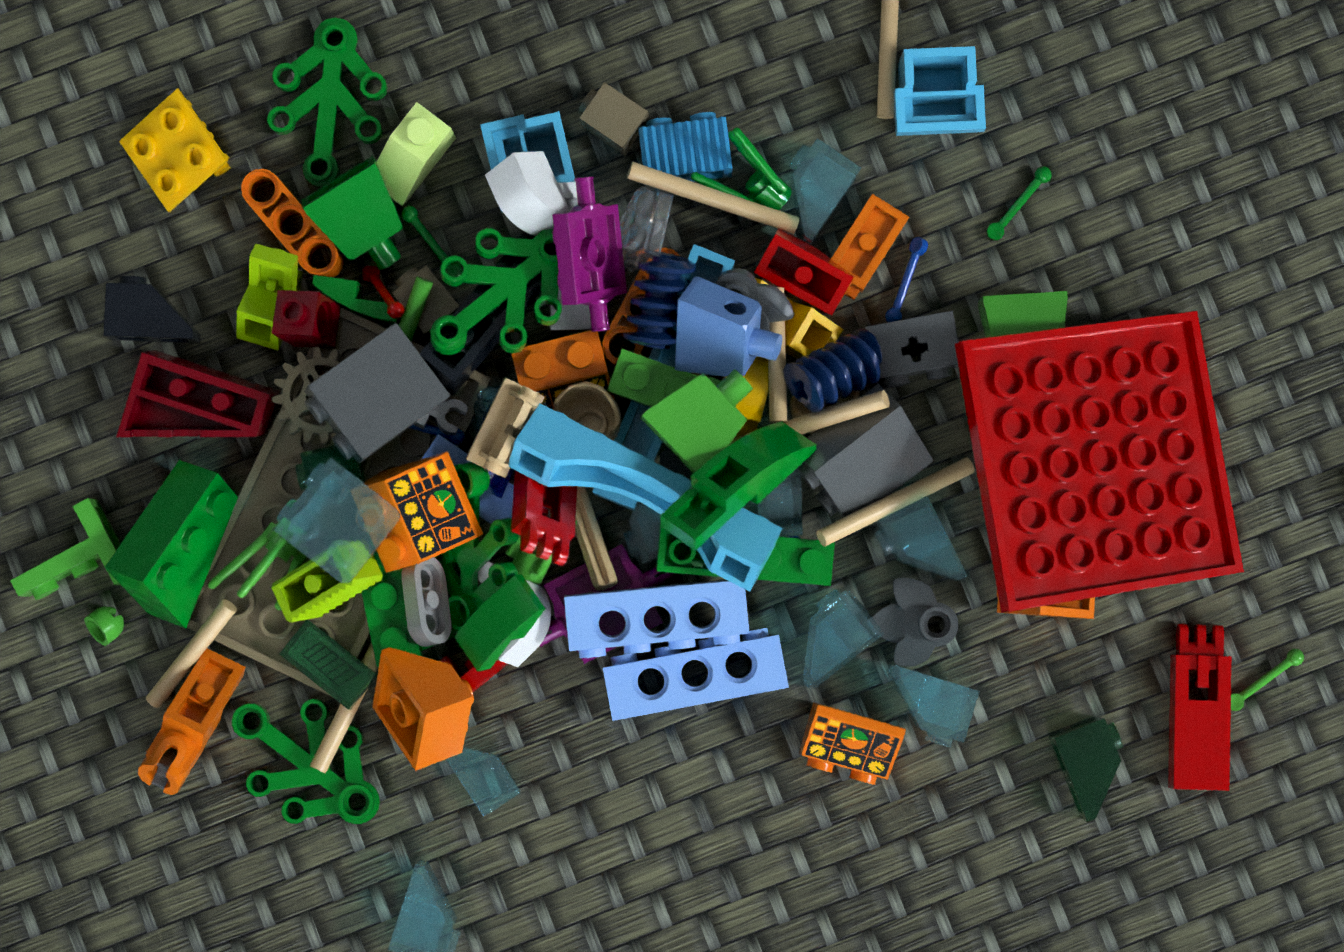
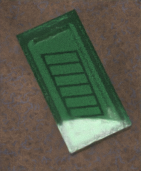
M309 619L305 620L279 653V655L348 710L353 708L377 677L375 671Z

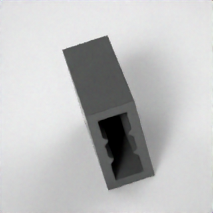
M395 323L308 385L305 393L309 398L304 403L320 424L326 420L337 434L332 437V441L340 453L347 460L354 457L358 464H360L450 397V394L398 324Z
M879 383L863 396L884 390L889 398L890 405L888 408L818 429L808 437L810 441L817 445L816 451L797 470L813 490L819 487L821 491L815 497L830 516L838 513L844 518L890 495L933 462L932 457L902 407Z

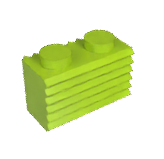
M363 539L361 541L342 542L341 544L333 545L272 583L271 588L286 621L292 623L322 617L323 614L329 613V610L342 605V602L349 601V598L355 597L356 594L362 593V590H366L369 586L375 585V582L381 581L383 574L368 543Z

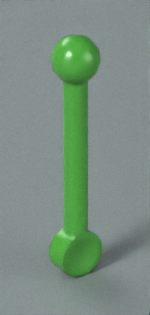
M1299 649L1290 650L1284 661L1239 694L1231 693V710H1241L1245 699L1290 666L1301 665L1304 661L1303 652Z

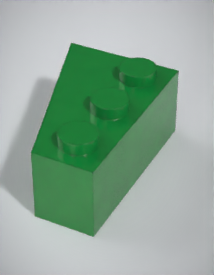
M179 460L104 568L149 615L186 629L237 502V495L217 472Z

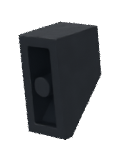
M120 276L119 283H106L103 336L113 341L200 344L201 335L160 290L151 284H146L147 278Z

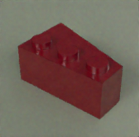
M157 350L142 352L116 437H257L267 433L276 405L272 402V397L279 395L280 391Z

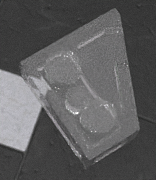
M648 185L635 190L620 219L625 275L639 270L638 263L652 261L653 257L644 252L645 250L661 252L674 194Z

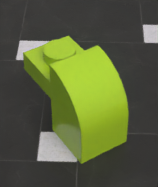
M255 243L249 256V286L237 309V339L279 350L283 340L271 334L277 291H300L303 272L298 270V255Z

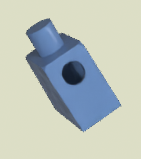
M694 276L678 299L675 370L726 377L735 369L742 376H745L757 356L773 361L778 358L782 346V335L760 329L762 307L758 301Z

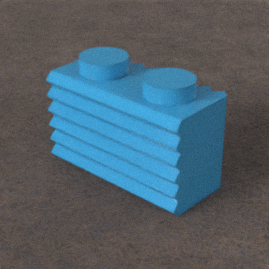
M702 112L690 116V121L673 124L671 118H655L646 122L647 127L642 126L638 128L642 165L695 182L691 179L693 172L711 179L732 177L733 167L726 117L716 118V113Z

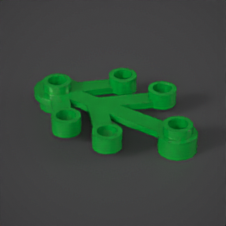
M329 18L320 23L314 33V46L291 64H279L275 67L272 74L274 83L281 91L291 92L298 88L301 77L324 62L322 78L286 107L277 106L273 108L267 117L268 125L276 134L286 135L293 131L298 120L319 105L314 151L305 159L303 164L305 178L312 186L318 189L340 176L339 164L332 156L337 105L355 126V133L363 143L374 144L380 140L383 133L378 119L367 115L340 81L343 62L360 81V90L366 99L379 101L385 97L388 90L384 77L379 73L373 72L356 52L358 44L357 33L348 21L341 18ZM339 32L343 35V40L339 45L331 46L328 44L327 39L331 33ZM292 71L294 73V79L290 84L285 85L279 82L282 72ZM371 80H378L382 84L380 91L375 94L366 91V85ZM279 114H287L289 116L288 124L283 128L276 127L274 125L275 117ZM366 123H373L377 127L376 133L371 137H365L361 134V128ZM324 161L328 164L327 172L321 176L313 174L314 164Z
M492 228L483 229L477 234L475 249L485 259L495 258L499 254L527 258L516 268L467 264L459 256H449L442 262L441 278L447 285L459 286L463 283L492 285V287L456 316L445 315L433 323L430 339L436 351L444 355H454L460 352L466 344L467 331L506 300L505 326L500 332L499 343L502 349L508 353L522 351L527 341V332L523 327L526 286L529 281L541 272V297L535 303L534 317L540 324L546 326L553 325L559 320L562 306L558 300L559 286L557 278L559 270L557 255H549L544 250L546 245L555 244L552 235L553 228L542 230L533 239L502 237L497 230ZM485 238H493L497 242V246L494 249L487 250L480 243ZM451 265H457L463 270V273L458 277H451L446 273V269ZM544 304H550L554 306L556 313L553 316L546 317L540 313L539 308ZM445 326H452L458 333L454 338L447 339L441 335L440 331ZM509 332H517L522 340L520 343L512 345L505 340V335Z
M473 462L457 464L454 467L479 523L480 496L483 495L490 485L489 473L487 469ZM512 518L494 520L490 525L488 534L480 542L479 537L435 556L444 569L447 591L451 596L448 600L451 627L459 631L473 613L493 593L512 577L518 575L515 565L509 561L493 564L489 569L488 578L477 588L478 572L502 546L512 545L518 541L520 535L511 532ZM457 564L461 569V580L454 570Z
M310 699L302 705L300 710L301 718L307 726L310 753L270 724V716L263 706L249 703L236 709L232 716V727L238 736L244 739H261L299 768L274 773L263 769L252 772L246 780V787L251 795L263 797L274 790L320 784L334 795L310 801L300 796L287 799L282 805L281 813L283 818L291 824L301 823L309 817L337 813L348 823L362 824L371 820L376 815L380 806V797L374 785L365 781L363 777L360 747L364 742V735L358 727L350 725L348 730L355 732L357 735L356 745L354 747H347L341 742L339 749L343 751L345 780L333 772L330 766L326 774L310 767L326 734L325 721L328 718L329 709L324 701ZM311 704H317L322 709V716L317 721L311 720L307 715V709ZM250 712L256 713L260 718V724L256 729H250L245 724V718ZM257 775H263L268 780V787L263 792L257 791L253 786V780ZM354 793H360L366 799L365 807L361 810L354 809L350 804V798ZM298 802L303 806L304 811L300 818L290 816L288 812L290 803Z

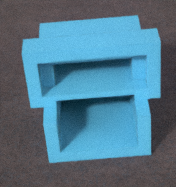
M975 46L903 50L898 63L899 88L894 90L896 136L976 133L986 130L984 85H975L977 82Z
M559 111L525 119L524 115H518L480 124L491 170L514 152L544 151L557 183L575 182Z

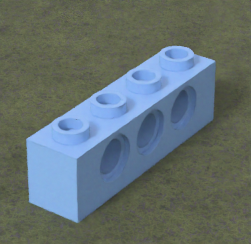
M728 580L564 596L569 651L579 650V658L606 656V648L618 646L624 647V654L651 651L650 643L668 642L669 649L696 647L695 639L713 637V645L740 643V634H750L745 589ZM697 602H707L714 609V618L707 626L698 627L689 620L690 608ZM661 606L669 612L670 621L665 629L652 631L644 624V615L651 607ZM612 610L621 613L625 618L623 631L614 636L603 633L599 627L600 617L605 612Z
M768 628L749 631L750 634H742L743 641L740 643L713 645V638L699 640V649L682 652L681 649H669V646L654 649L656 658L638 661L637 653L610 657L612 666L603 667L612 721L789 688L779 635L769 636ZM743 652L748 655L751 660V669L747 675L735 678L728 674L725 663L730 654ZM699 660L706 665L708 675L705 682L701 685L691 686L683 680L681 675L682 668L688 661ZM654 668L663 675L664 686L658 693L647 694L640 689L638 677L643 670Z

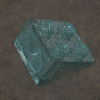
M330 458L325 465L320 463L310 473L305 481V485L308 487L296 501L293 498L283 507L276 518L279 524L275 527L274 531L341 583H349L398 523L400 513L389 502Z

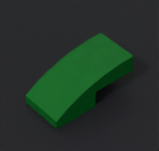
M318 275L313 276L312 284L325 296L346 310L387 325L397 323L399 325L401 318H391L388 315V306L385 302L361 299L363 286L358 281Z
M515 575L473 613L454 638L477 672L491 669L511 640L524 638L546 608L523 575Z

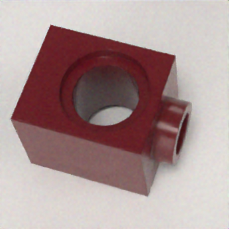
M278 290L271 334L294 347L335 348L341 305L316 291Z

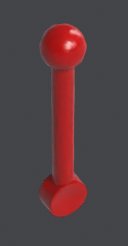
M365 266L362 270V278L365 281L372 282L388 306V315L393 319L401 318L405 312L402 303L395 301L380 280V270L378 267Z

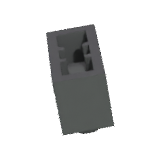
M953 311L864 328L876 337L881 347L882 362L879 365L880 378L878 382L883 381L884 389L910 384L909 376L925 373L928 381L953 376L952 368L958 367L955 343L959 341ZM909 341H913L915 348L923 347L924 352L917 358V362H913L909 355L902 356V351L908 346Z

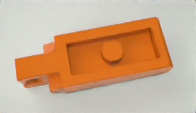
M874 194L870 196L831 258L854 276L844 294L852 300H855L859 292L862 293L909 219V216Z

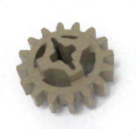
M314 347L313 358L308 359L302 352L296 353L299 364L295 368L290 364H283V369L289 375L286 380H274V384L283 389L281 395L272 397V402L284 405L285 409L277 415V418L280 421H288L290 419L293 421L288 428L290 434L296 435L303 429L305 430V442L311 444L317 434L320 435L322 444L330 445L331 434L335 432L326 420L327 425L317 426L305 422L301 417L311 414L304 403L309 398L305 390L308 385L322 376L317 368H333L340 363V352L332 349L328 358H324L322 349ZM302 378L304 384L300 396L293 399L296 383Z

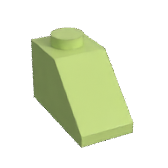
M418 102L414 104L390 135L377 160V165L391 198L402 207L456 139L451 127Z

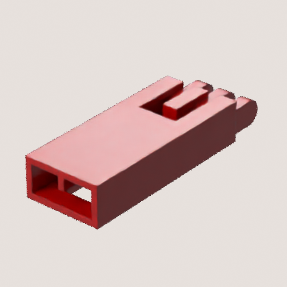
M515 470L511 532L521 535V551L531 554L536 548V556L538 558L547 560L552 554V563L563 566L569 556V542L575 537L577 486L547 487ZM548 509H550V518L546 517L549 512Z
M1188 624L1177 625L1176 655H1170L1168 788L1229 791L1232 656H1224L1223 625H1213L1211 632L1212 642H1206V625L1204 624L1195 625L1194 642H1189ZM1189 670H1197L1195 688H1207V700H1189Z

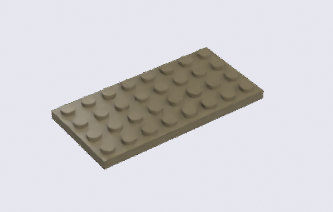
M340 307L335 348H321L324 358H328L332 349H336L340 352L339 362H342L385 331L386 328ZM413 341L411 342L418 353L424 349V346ZM310 347L306 355L308 359L313 358V347ZM318 367L317 369L321 375H324L332 368ZM477 371L472 373L454 396L450 394V397L447 399H457L468 406L466 416L456 411H451L445 416L446 421L462 430L465 436L492 382L490 377ZM302 378L296 383L293 399L300 396L304 384ZM282 405L279 413L285 409L284 405ZM312 414L301 417L305 422L312 425H327L325 421L320 424ZM276 417L238 496L187 628L197 632L219 603L226 599L236 606L237 611L215 637L214 641L331 697L340 699L341 696L291 657L289 652L307 629L312 627L357 663L370 636L361 593L349 598V601L342 602V605L329 610V613L323 614L322 617L292 623L286 621L282 610H276L275 608L277 599L271 587L272 583L287 575L294 558L291 556L287 563L276 557L246 596L240 598L237 592L269 551L265 548L267 543L215 589H210L208 583L265 531L270 522L276 525L282 516L311 536L305 544L311 552L305 558L302 565L337 543L351 542L350 535L368 532L351 490L381 471L422 459L436 436L408 428L358 464L354 457L347 460L332 441V437L336 433L331 434L330 445L322 444L320 435L317 434L310 444L304 441L305 430L302 429L296 435H292L288 432V428L293 421L291 419L280 421ZM428 420L427 424L438 427L436 421Z

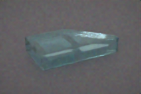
M463 747L462 753L446 759L483 817L521 793L518 785L497 754Z

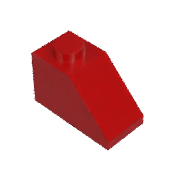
M780 229L776 231L754 271L755 274L784 288L789 293L831 316L854 278L852 274L817 248Z

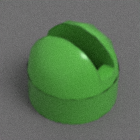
M100 607L84 618L85 625L90 634L103 646H107L115 640L124 628V619L122 615L115 616L117 610L114 607Z

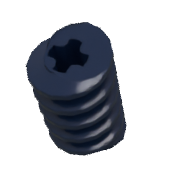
M645 250L644 252L651 255L653 259L650 262L638 263V268L649 274V278L635 280L634 282L636 287L645 292V296L631 298L630 303L641 309V314L627 315L626 319L638 328L636 332L623 333V338L635 344L651 348L670 349L668 344H676L677 331L671 327L677 326V311L675 310L678 309V299L681 296L678 292L685 291L691 282L682 274L695 272L696 264L681 256Z
M863 328L856 329L851 334L844 335L837 341L830 342L823 348L816 349L809 355L798 358L795 363L786 364L783 368V375L787 388L809 411L813 413L820 412L824 404L827 406L833 405L837 402L838 397L847 398L851 395L852 390L861 391L865 388L866 383L874 384L878 382L880 378L879 365L882 362L881 347L876 337L869 330Z

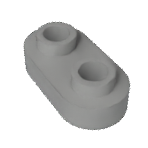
M433 557L420 564L403 568L401 577L407 628L412 639L423 647L445 642L450 636L452 625L445 572L441 563Z

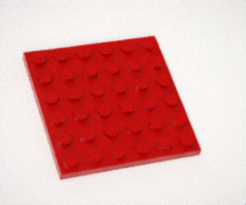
M1197 311L980 338L955 343L1001 613L1244 572Z

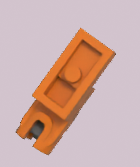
M208 648L204 651L166 710L161 729L139 766L138 775L143 782L149 786L153 784L163 789V793L169 795L178 793L219 724L225 705L244 676L245 666Z

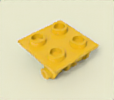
M179 89L172 92L119 141L168 212H171L211 175L214 174L218 177L230 169L227 163L228 155L222 152L213 139L214 135L212 132L206 129V123L200 120L191 107L192 103L190 100H186Z

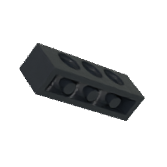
M524 231L519 238L533 239L535 235ZM551 243L544 247L547 254L557 255L555 244ZM503 255L495 267L516 268L527 258ZM542 272L527 283L524 312L541 293ZM478 284L452 316H456L489 290L492 285ZM507 300L467 331V341L460 352L454 355L441 354L434 349L430 340L419 353L447 392L452 396L456 394L499 343L500 332L505 326ZM445 326L440 331L441 335L447 339L454 338L458 333L452 326Z

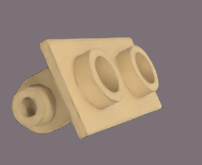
M505 377L467 454L466 460L506 478L510 470L508 463L515 439L538 405L542 404L544 396Z

